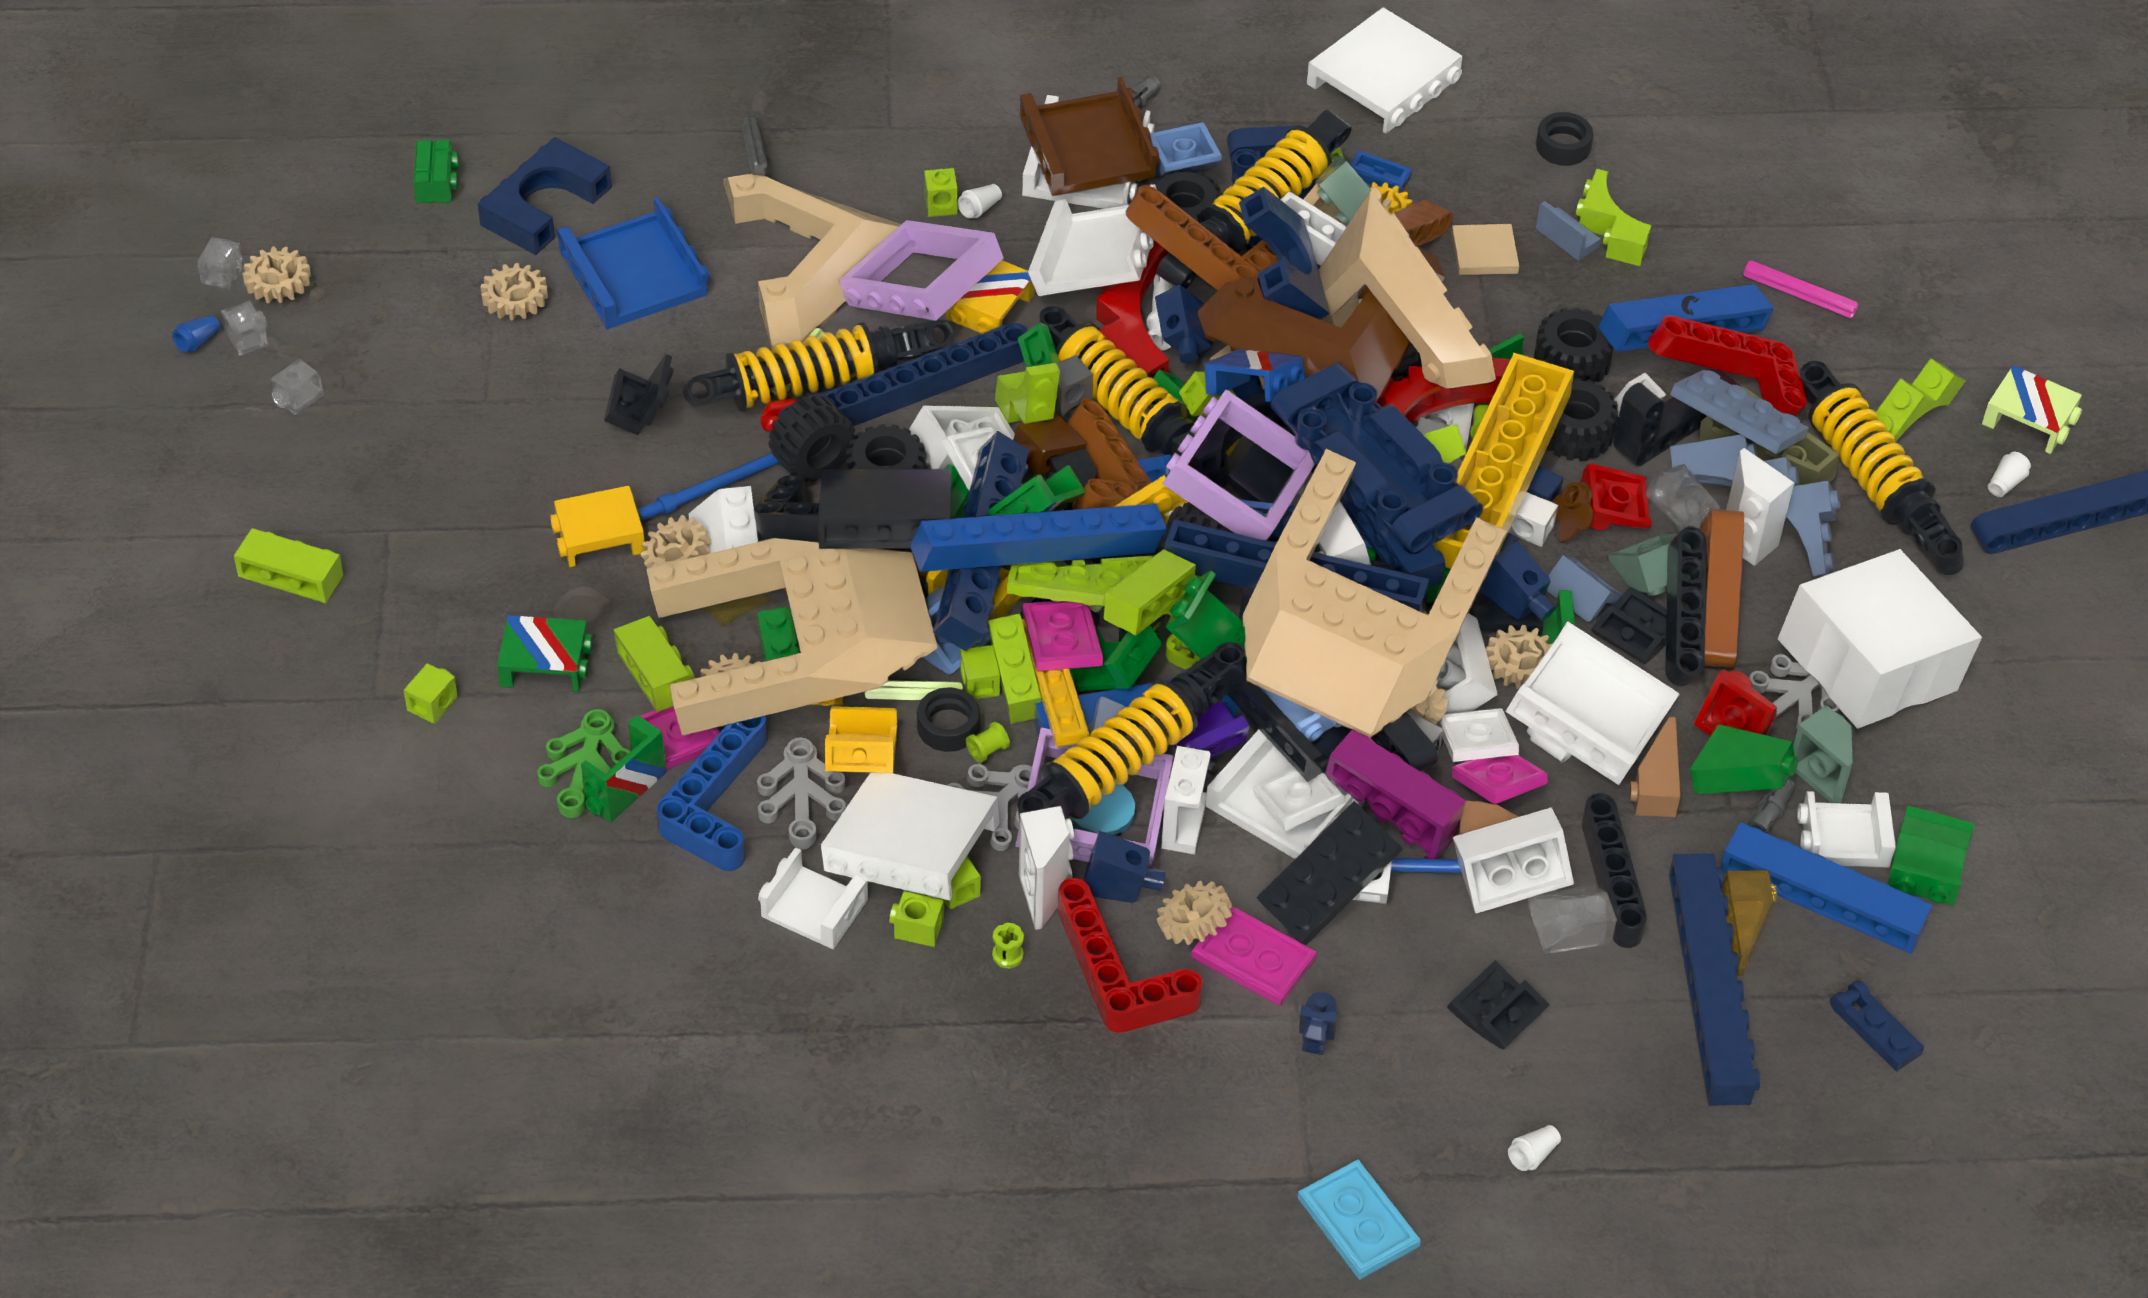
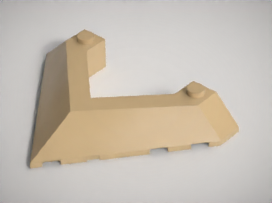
M759 173L723 179L735 224L761 219L775 223L778 220L789 225L791 231L810 239L814 236L821 239L789 276L758 281L759 307L771 349L778 343L788 347L791 340H800L804 343V340L817 326L822 327L835 316L837 308L846 301L839 280L902 225L789 187L764 175L761 176Z
M1375 186L1370 190L1318 270L1330 314L1320 320L1341 328L1359 305L1358 296L1368 287L1420 353L1422 372L1426 380L1445 388L1494 381L1496 378L1490 351L1484 343L1479 346L1469 332L1473 328L1461 309L1459 307L1453 309L1446 299L1444 293L1447 289L1418 247H1415L1396 215L1389 213L1381 203L1382 195Z

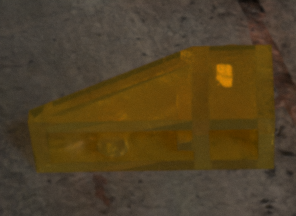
M1768 870L1727 871L1722 893L1728 899L1727 923H1731L1733 926L1732 952H1737L1739 968L1736 976L1744 975L1768 919L1771 905H1776L1777 888L1775 884H1771Z

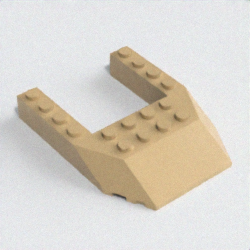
M1326 449L1284 528L1243 613V627H1245L1246 640L1244 646L1245 656L1247 657L1246 676L1247 681L1345 727L1354 729L1358 733L1372 737L1381 731L1383 726L1393 723L1402 717L1404 712L1426 701L1495 559L1506 531L1476 517L1429 615L1421 613L1309 561L1349 484L1356 462Z
M772 538L647 568L650 589L659 618L786 588L801 653L671 684L670 690L682 735L879 688L888 682V676L900 668L905 671L914 665L919 658L926 657L938 649L912 552L875 548L819 549V543Z

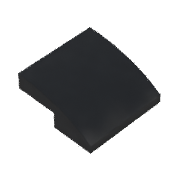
M1629 587L1615 606L1609 605L1591 630L1646 664L1666 646V608L1634 588Z
M1495 960L1455 997L1447 1008L1485 1040L1504 1050L1550 1004L1526 980L1519 984Z

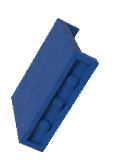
M658 197L654 198L655 212L575 238L569 226L557 230L559 251L606 330L708 295L707 282L710 281V275L707 267L704 264L700 265L693 245L688 246L681 226L675 225L669 207H664Z

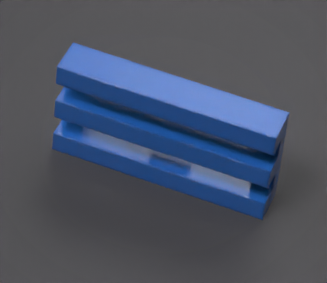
M1358 150L1350 162L1352 168L1365 183L1372 185V182H1375L1378 187H1382L1384 182L1388 183V188L1391 189L1397 185L1399 186V193L1402 192V187L1406 186L1407 180H1410L1412 176V169Z

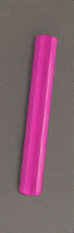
M1753 260L1748 261L1744 268L1743 275L1746 278L1847 318H1853L1858 308L1857 301Z

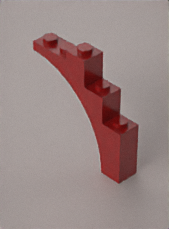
M1155 240L1153 241V248L1150 249L1147 265L1143 269L1140 280L1100 286L1099 288L1103 293L1097 297L1096 319L1104 325L1100 331L1105 336V339L1112 341L1116 349L1122 350L1126 358L1132 359L1136 363L1137 368L1144 369L1150 378H1153L1159 369L1169 373V359L1154 344L1145 329L1140 313L1142 299L1154 280L1157 267L1162 259L1170 253Z
M1492 358L1496 378L1494 381L1454 388H1445L1424 378L1422 367L1409 366L1407 378L1402 377L1401 382L1390 381L1382 397L1378 398L1377 403L1381 407L1387 404L1393 405L1414 424L1419 421L1420 417L1424 418L1431 413L1448 407L1469 403L1491 402L1511 359Z

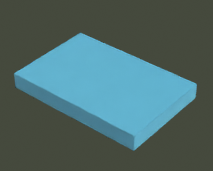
M1359 1159L1298 1191L1297 1198L1359 1280L1420 1247V1238Z

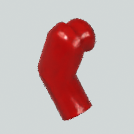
M790 398L769 402L760 418L763 430L769 432L773 430V424L778 419L780 411L796 402V400Z

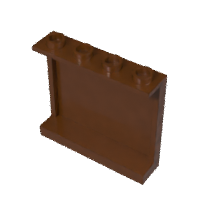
M1118 77L1117 91L1044 105L1037 106L1032 93L1020 95V119L1052 196L1155 177L1156 165L1160 163L1159 152L1156 146L1152 147L1149 128L1143 126L1141 110L1139 107L1135 108L1132 89L1126 87L1122 77Z

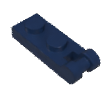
M1856 980L1848 986V991L1844 993L1838 992L1830 998V1005L1833 1010L1896 1072L1922 1055L1924 1046L1870 994L1864 982ZM1855 1002L1861 1007L1858 1011L1852 1006Z

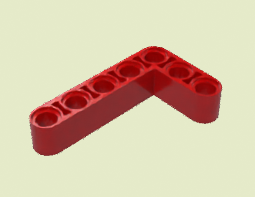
M1670 315L1663 318L1648 339L1650 349L1662 357L1757 379L1762 399L1770 402L1776 410L1783 414L1797 417L1807 403L1794 354L1782 342Z
M1068 878L1060 884L1058 889V914L1107 1029L1112 1032L1123 1033L1186 1016L1199 1009L1203 982L1202 977L1194 970L1180 969L1130 983L1088 884L1079 878Z

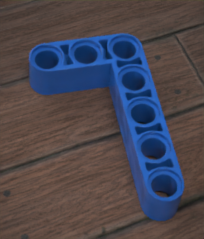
M766 715L727 724L657 805L658 830L664 839L725 871L736 870L744 863L743 834L738 828L707 811L765 746L767 742Z

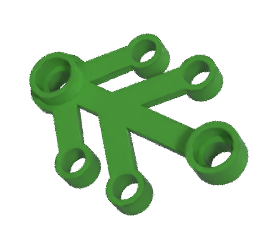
M595 709L589 711L581 721L580 728L560 738L550 739L546 744L547 756L556 762L541 765L537 770L539 784L544 787H551L558 782L560 774L576 767L570 788L562 790L557 796L558 810L560 814L568 819L579 817L585 810L581 763L586 760L605 774L611 770L597 752L599 743L601 742L610 752L613 767L620 762L617 761L618 759L624 758L630 753L613 736L614 721L604 710ZM585 741L583 748L567 755V748ZM554 748H561V749L558 750V751H553V750H552V749H554ZM552 774L550 777H544L543 775Z

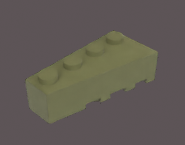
M1742 386V388H1744L1747 391V394L1751 395L1756 399H1761L1757 395L1752 393L1750 390ZM1709 416L1701 421L1699 441L1739 435L1736 431ZM1807 432L1805 439L1777 454L1755 443L1758 458L1762 461L1787 457L1792 467H1797L1799 485L1822 481L1830 483L1836 477L1839 454L1809 432Z

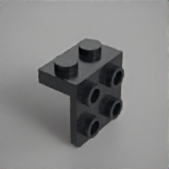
M665 354L648 380L619 368L614 375L604 421L636 435H639L645 425L650 426L656 415V408L664 406L669 394L665 387L670 382L674 372V368L670 367L672 356Z

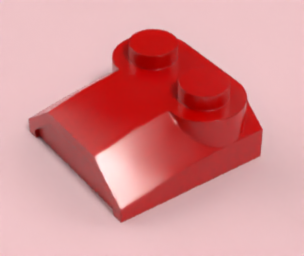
M1588 463L1583 470L1581 482L1588 484L1592 490L1590 504L1593 508V517L1589 527L1596 530H1606L1611 524L1650 528L1652 521H1650L1645 483L1646 476Z
M1723 669L1717 675L1693 725L1710 736L1719 724L1767 735L1776 717L1777 707L1753 689L1750 679L1740 671L1728 672Z

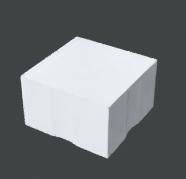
M1901 549L1800 584L1778 637V640L1799 664L1820 682L1831 700L1857 729L1890 717L1905 707L1924 704L1958 691L1982 639V636Z

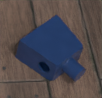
M1179 284L1155 296V302L1163 340L1179 352L1182 363L1191 364L1198 360L1199 353L1212 347L1213 341L1205 338L1197 311L1205 303Z
M1515 541L1495 556L1481 588L1482 593L1515 619L1519 620L1533 612L1539 619L1545 621L1556 609L1545 597L1551 582L1550 578L1520 543Z
M1099 831L1086 866L1083 881L1088 884L1093 897L1133 903L1137 901L1141 887L1161 891L1166 871L1147 867L1150 856L1148 848Z

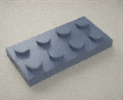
M1702 370L1675 383L1670 393L1676 399L1775 454L1805 439L1809 427L1801 424L1797 417L1781 413L1774 409L1770 402L1752 397L1747 394L1744 388L1723 381L1717 373L1710 370Z

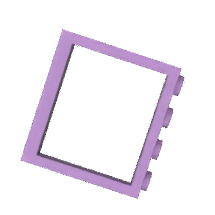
M906 220L839 280V284L849 306L936 321L1004 257L996 236L992 232ZM913 252L957 259L925 289L881 282Z
M1225 390L1219 400L1212 397L1202 413L1207 415V417L1204 418L1200 415L1190 430V432L1195 434L1194 437L1189 434L1185 437L1177 449L1182 455L1179 456L1176 453L1173 455L1166 466L1171 471L1162 484L1235 534L1266 541L1315 463L1310 456L1309 450L1302 449L1296 444L1295 436L1228 390ZM1218 418L1294 469L1265 517L1188 465Z
M1041 727L1027 791L1040 782L1041 768L1044 765L1045 756L1058 758L1069 748L1076 747L1077 744L1056 747L1051 729ZM1169 754L1155 755L1154 761L1150 765L1141 764L1142 768L1137 774L1143 777L1158 779L1145 844L1130 841L1150 850L1147 866L1150 868L1155 854L1173 761V755ZM1020 826L1015 847H1019ZM1073 829L1074 839H1070L1073 859L1088 862L1098 834Z

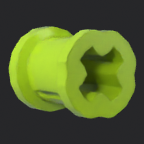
M994 721L987 730L976 736L969 735L966 738V745L972 757L978 763H983L987 760L988 755L999 749L1006 750L1009 748L1010 740L1004 727Z
M1005 923L997 926L993 931V941L996 944L992 952L993 960L1002 968H1014L1023 960L1024 952L1021 945L1024 941V933L1014 923ZM1003 951H1006V959L1003 958Z

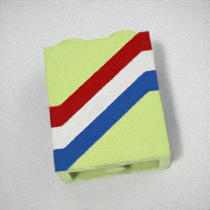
M2013 365L1988 402L1982 424L1994 429L2003 414L2050 434L2045 452L2051 454L2057 444H2064L2070 431L2068 426L2070 424L2076 425L2082 413V409L2078 407L2082 395Z

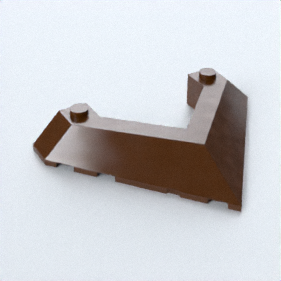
M1418 247L1444 284L1445 276L1437 256ZM1256 276L1225 283L1197 311L1205 338L1213 342L1219 340L1229 345L1231 351L1244 349L1303 356L1305 378L1333 364L1341 363L1359 382L1369 383L1376 388L1377 400L1382 397L1391 381V374L1394 369L1397 370L1411 344L1410 340L1370 290L1341 328L1271 300L1268 301L1263 297Z

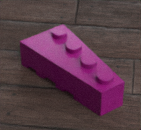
M1352 729L1330 754L1326 775L1359 803L1364 800L1367 801L1375 813L1374 816L1382 823H1385L1387 820L1403 832L1400 838L1411 846L1415 842L1426 851L1425 859H1439L1454 841L1453 837L1457 834L1466 800L1461 798L1455 791L1447 789L1431 779L1425 772L1418 771L1407 764L1398 755L1390 753L1377 745L1370 737L1364 736Z

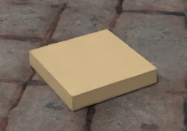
M1511 224L1452 225L1451 235L1459 275L1518 274L1519 262Z

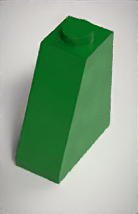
M1719 724L1690 768L1694 793L1711 794L1783 788L1788 778L1795 774L1798 759L1794 755L1792 741Z

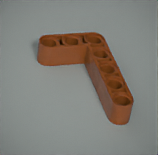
M1148 185L1140 186L1126 209V216L1133 224L1217 291L1225 283L1256 276L1258 284L1261 286L1258 273L1279 261L1274 251L1264 240H1261L1241 257L1154 187Z
M1423 200L1394 212L1409 234V238L1417 247L1443 236L1453 219L1451 211L1428 200ZM1366 287L1358 296V299H1363L1370 289Z
M1082 399L1067 421V424L1087 442L1086 450L1097 469V477L1099 479L1088 480L1084 486L1086 493L1074 501L1072 508L1077 510L1114 507L1152 482L1103 407L1091 399Z
M1710 509L1700 525V530L1706 537L1704 666L1734 668L1738 640L1744 512Z

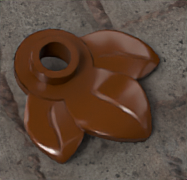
M1584 482L1568 484L1563 493L1557 495L1552 503L1558 505L1555 521H1559L1558 541L1561 543L1573 539L1579 529L1586 531L1591 524L1593 517V508L1590 504L1592 490Z

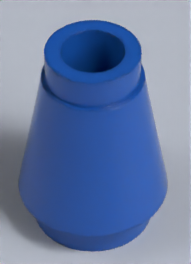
M213 315L178 324L172 332V338L180 351L194 352L220 330V325Z

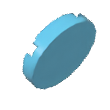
M1115 784L1114 792L1111 795H1102L1100 803L1098 805H1091L1092 808L1089 810V813L1082 819H1076L1068 815L1075 829L1097 834L1099 831L1111 835L1120 832L1123 834L1134 821L1135 802L1132 794L1123 785Z

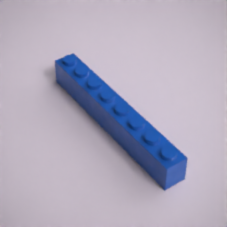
M1156 504L921 521L910 547L920 572L1154 553L1167 528Z

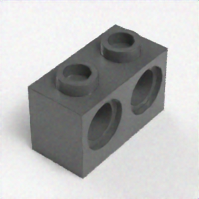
M1076 355L1057 363L1060 375L1055 412L1066 423L1082 399L1092 400L1093 373Z

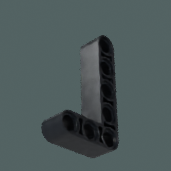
M1714 371L1723 381L1731 385L1740 386L1723 371ZM1636 383L1626 391L1622 398L1614 447L1636 466H1642L1669 449L1670 446L1675 445L1700 429L1701 421L1707 415L1675 397L1664 403L1642 383Z
M801 475L781 477L753 509L758 540L764 541L778 538L819 543V503H808L805 478Z

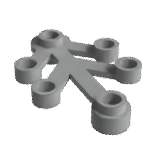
M1779 654L1773 657L1770 665L1772 674L1777 677H1785L1788 674L1807 677L1803 681L1770 679L1762 671H1754L1749 677L1753 689L1758 693L1765 691L1785 693L1772 703L1777 707L1775 718L1798 702L1796 729H1798L1800 723L1813 715L1811 692L1817 687H1820L1821 701L1818 711L1825 705L1831 706L1832 710L1836 713L1839 711V707L1831 700L1820 682L1799 663L1791 662L1790 658L1786 655ZM1777 664H1782L1785 667H1779L1777 666ZM1755 680L1761 681L1763 684H1758ZM1771 725V727H1770V729H1769V731H1768V733H1767L1766 736L1769 735V733H1770V731H1771V728H1772V725Z
M800 737L791 740L784 749V760L769 773L762 774L757 779L758 792L763 796H772L769 800L762 801L758 805V818L763 823L775 822L778 818V810L795 796V820L789 825V840L798 849H808L816 841V826L809 820L808 796L826 808V815L830 820L838 821L846 809V803L843 799L829 794H838L845 789L844 774L837 771H825V764L817 759L816 747L806 738ZM808 769L825 780L827 791L808 778ZM794 770V779L777 792V782ZM834 780L839 781L838 784H832L830 782ZM765 783H771V784H772L771 786H768V787H767V786H763V784H765ZM834 807L840 808L839 811H833L831 809ZM765 810H771V811H773L772 813H769V814L764 813Z
M974 764L968 770L967 781L973 787H982L985 784L1005 786L999 792L974 791L998 798L1000 823L996 830L992 832L990 839L991 846L997 851H1004L1010 847L1012 834L1008 830V803L1016 796L1019 798L1023 793L1027 792L1029 781H1023L1020 777L1030 780L1032 766L1018 765L1010 772L988 771L984 765ZM980 773L983 777L975 778L972 774ZM950 783L947 785L963 789V787L958 783ZM1017 811L1014 824L1019 830L1020 822ZM1002 836L1007 841L999 842L996 840V837Z

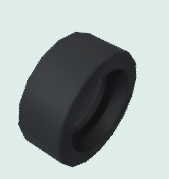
M1556 112L1541 120L1536 138L1537 151L1542 158L1553 164L1572 166L1581 163L1589 156L1593 141L1592 126L1586 119L1574 113ZM1569 134L1579 139L1580 142L1562 144L1554 141L1549 136Z
M953 687L939 688L929 692L921 699L917 708L918 735L925 744L935 750L950 752L966 748V738L969 735H978L980 730L979 704L966 691ZM941 710H955L967 716L968 721L956 729H942L931 724L929 718Z

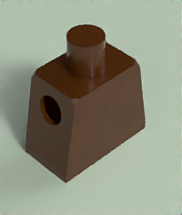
M1055 411L1053 419L1025 424L1023 422L1016 427L1013 438L1014 441L1029 449L1026 463L1038 475L1050 472V458L1081 450L1087 446V442Z

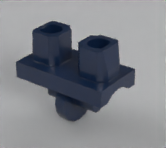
M1317 992L1312 994L1308 998L1306 1006L1302 1005L1299 1033L1303 1034L1302 1051L1323 1055L1326 1040H1334L1337 1004L1335 999L1328 993Z

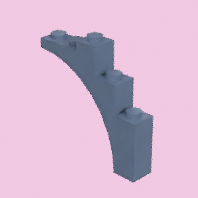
M1739 434L1670 446L1673 477L1680 486L1711 484L1732 487L1740 450L1745 448L1758 457L1756 444L1751 443L1748 438ZM1787 457L1765 460V463L1794 482L1786 518L1791 522L1802 539L1808 553L1814 579L1826 576L1830 572H1835L1834 557L1832 553H1828L1827 542L1832 541L1828 522L1837 520L1836 509H1841L1838 490H1833L1828 481L1799 485L1797 467H1792Z

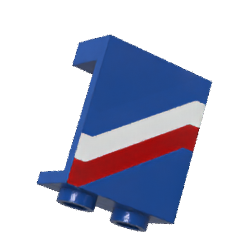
M1237 349L1205 363L1206 394H1221L1225 390H1230L1250 381V375L1264 376L1265 401L1271 402L1279 391L1305 379L1303 356Z

